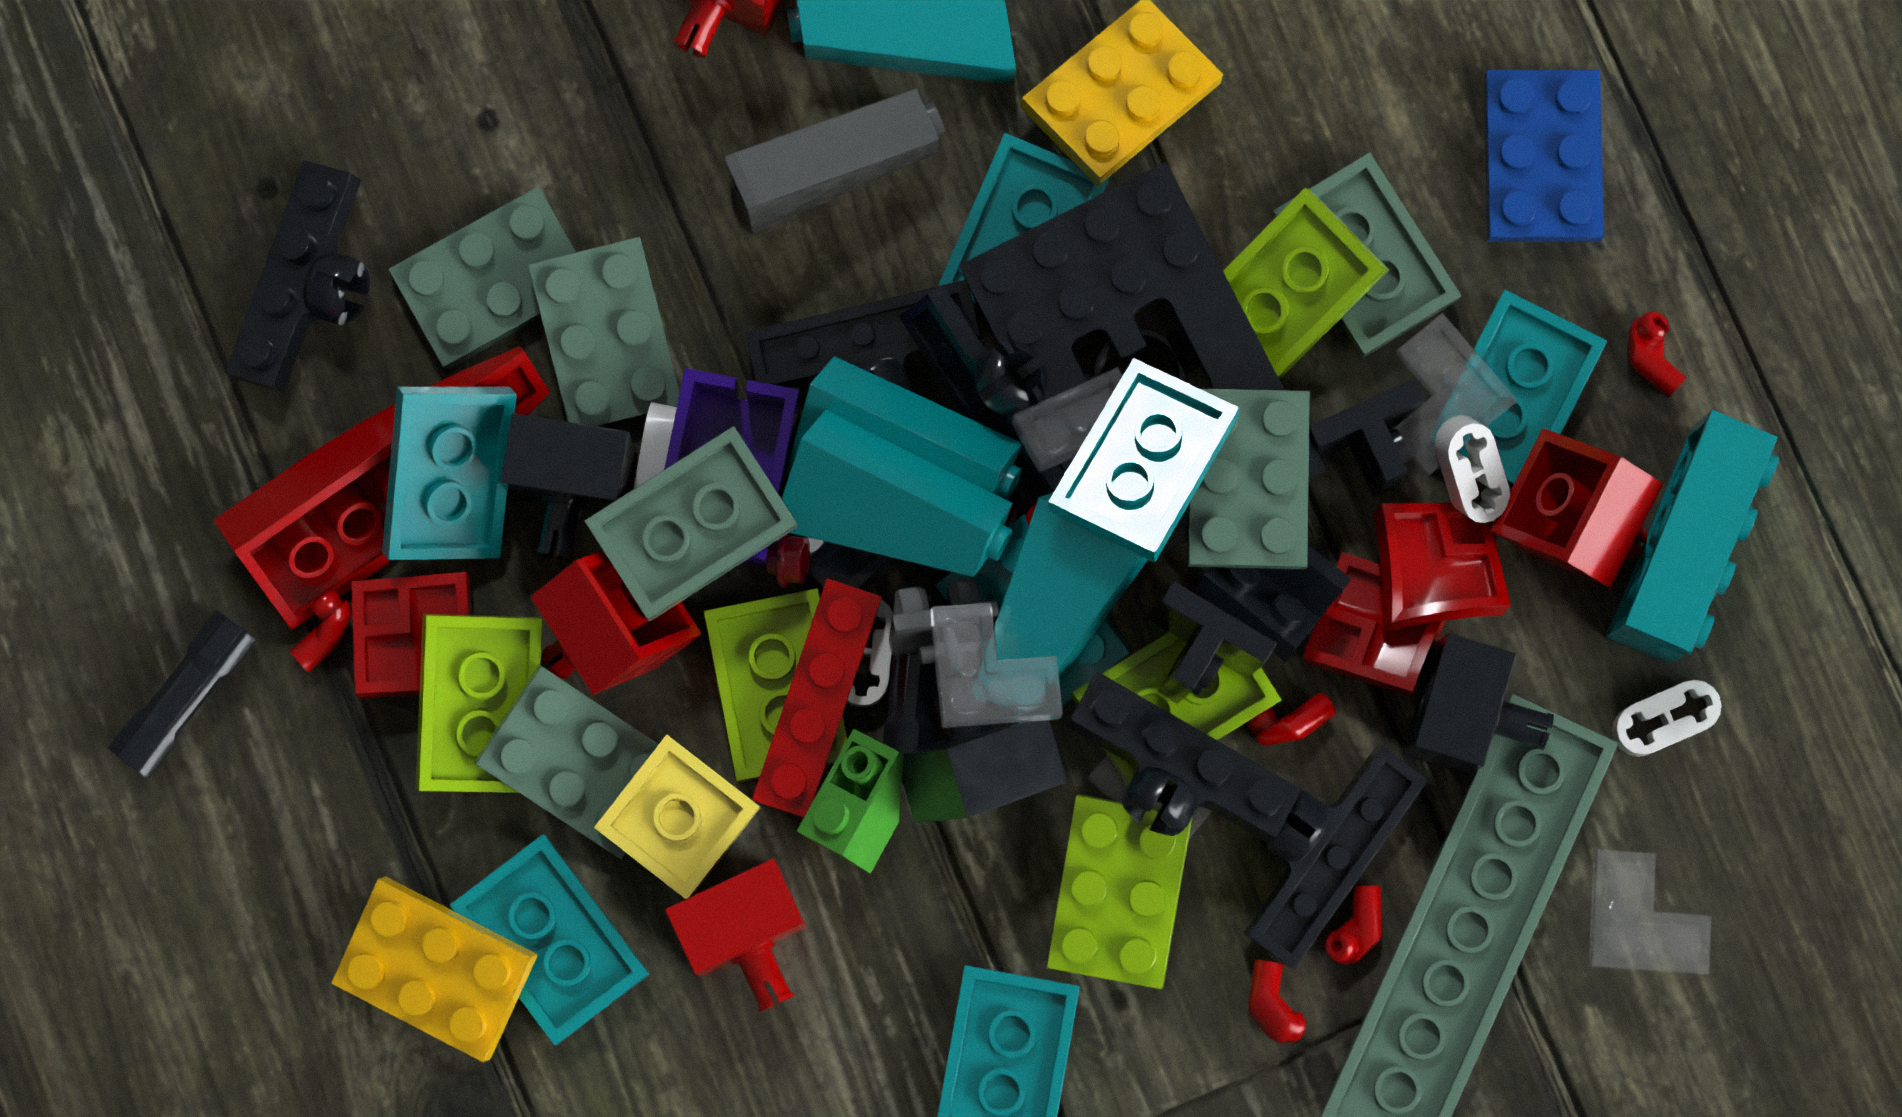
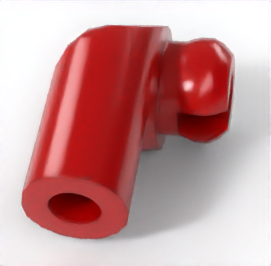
M1650 311L1635 319L1628 331L1629 362L1639 375L1668 399L1687 377L1664 358V335L1669 332L1667 319L1658 312Z
M328 589L311 604L312 612L322 622L289 651L308 673L341 644L352 616L350 603L348 600L343 602L335 590Z
M1317 693L1280 720L1276 716L1274 709L1270 707L1246 722V726L1256 736L1253 740L1267 747L1304 739L1334 718L1336 710L1326 695Z
M1381 886L1352 887L1353 917L1338 930L1330 933L1325 940V951L1330 959L1342 965L1356 963L1381 941L1383 936Z
M1255 959L1248 1000L1250 1016L1268 1038L1278 1043L1300 1040L1306 1031L1305 1017L1301 1012H1293L1279 995L1284 964Z

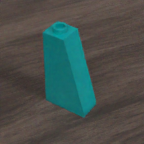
M796 0V8L786 9L791 42L803 41L805 59L1000 84L1015 82L1016 64L1005 0Z
M834 356L810 383L786 474L789 475L803 435L825 410H828L1005 500H1009L1022 473L1021 468L1014 466L1021 442Z
M825 410L801 438L782 496V501L798 524V527L790 533L975 577L988 558L994 561L1000 558L1012 534V529L1006 527L1005 523L1013 503L828 410Z
M1053 493L1038 498L974 685L977 697L988 701L986 707L990 711L1008 718L1017 719L1020 717V714L1025 716L1043 706L1148 561L1145 557L1049 512L1048 501Z

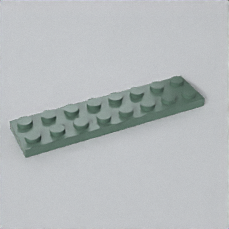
M1511 694L1507 702L1546 714H1554L1552 728H1548L1547 731L1527 725L1530 728L1550 733L1544 750H1540L1529 744L1496 734L1493 735L1485 765L1475 771L1319 1117L1452 1116L1619 744L1618 742L1517 695Z

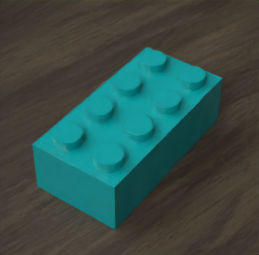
M1711 410L1689 429L1648 530L1647 543H1643L1641 547L1643 551L1638 555L1606 633V638L1667 664L1685 655H1690L1694 647L1699 649L1703 647L1714 623V616L1707 614L1709 606L1716 593L1720 595L1725 593L1736 568V563L1728 560L1732 549L1738 540L1744 542L1747 539L1756 520L1758 510L1750 507L1753 497L1759 487L1766 489L1777 468L1779 456L1772 454L1777 436L1715 410Z

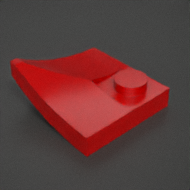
M1452 502L1381 503L1375 510L1373 518L1381 561L1383 624L1385 631L1444 620L1502 616L1511 606L1495 536L1490 531L1492 528L1491 521L1487 523L1475 522L1455 509Z
M1341 552L1336 567L1349 576L1351 581L1315 624L1303 656L1305 663L1415 698L1434 647L1447 620L1385 631L1383 624L1381 565Z
M467 572L351 581L355 695L359 699L419 696L423 614L472 615L470 576Z

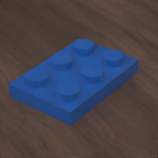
M1487 70L1484 74L1487 242H1600L1604 238L1600 70Z

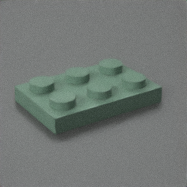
M1370 152L1310 188L1389 269L1339 320L1340 325L1362 359L1460 299V292ZM1293 199L1281 205L1277 209L1273 210L1271 215L1273 219H1275Z
M538 186L389 268V271L443 368L447 371L541 319L528 264L576 253Z
M640 237L528 264L568 422L599 426L646 414L651 402L677 406L680 392Z
M1200 389L1239 407V418L1188 505L1187 567L1306 569L1308 554L1310 391Z
M734 426L585 520V523L649 622L798 527L797 522Z
M538 665L474 763L619 859H622L626 852L594 827L659 744L544 667Z

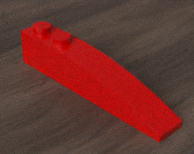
M520 346L429 386L511 387L517 394L515 414L526 416L550 393ZM395 404L362 421L311 452L213 520L233 551L291 630L315 615L312 612L311 604L328 589L335 590L339 597L352 589L351 581L365 580L391 561L383 554L382 547Z

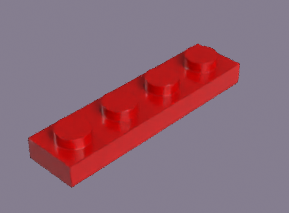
M826 578L752 798L753 801L803 818L805 817L815 799L882 596Z

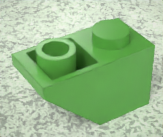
M853 729L797 832L830 853L871 874L899 823L904 755Z

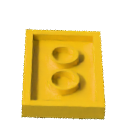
M1140 0L1023 96L1020 108L1098 187L1220 85L1223 74L1151 0Z
M385 876L377 880L331 984L484 1063L492 1058L538 954Z

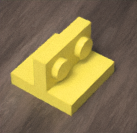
M666 735L594 828L683 898L688 899L692 897L759 811L760 806L674 739Z

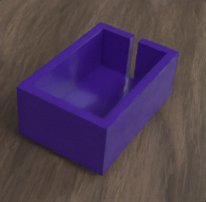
M685 368L664 470L734 426L782 499L787 476L786 470L791 456L801 406L799 389L748 380L746 386L748 401L738 399L740 389L736 377ZM769 546L741 564L767 568L766 560Z

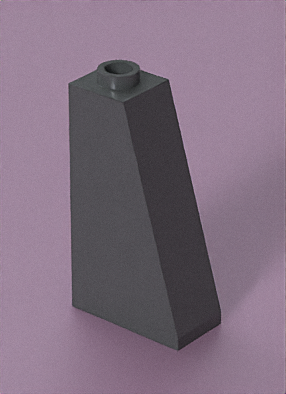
M913 89L725 156L724 159L730 184L754 234L938 154L940 141L938 135L944 133L945 128L933 101L931 100L923 104L917 89Z

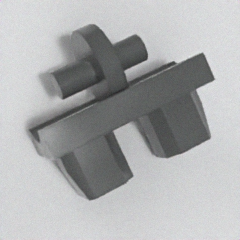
M976 578L955 581L953 584L948 585L946 595L949 607L931 610L929 609L925 589L913 587L897 590L894 597L889 634L892 656L919 652L922 665L941 662L945 677L959 676L960 659L979 656L978 643L990 641L995 621H997L999 615L996 600L987 601Z

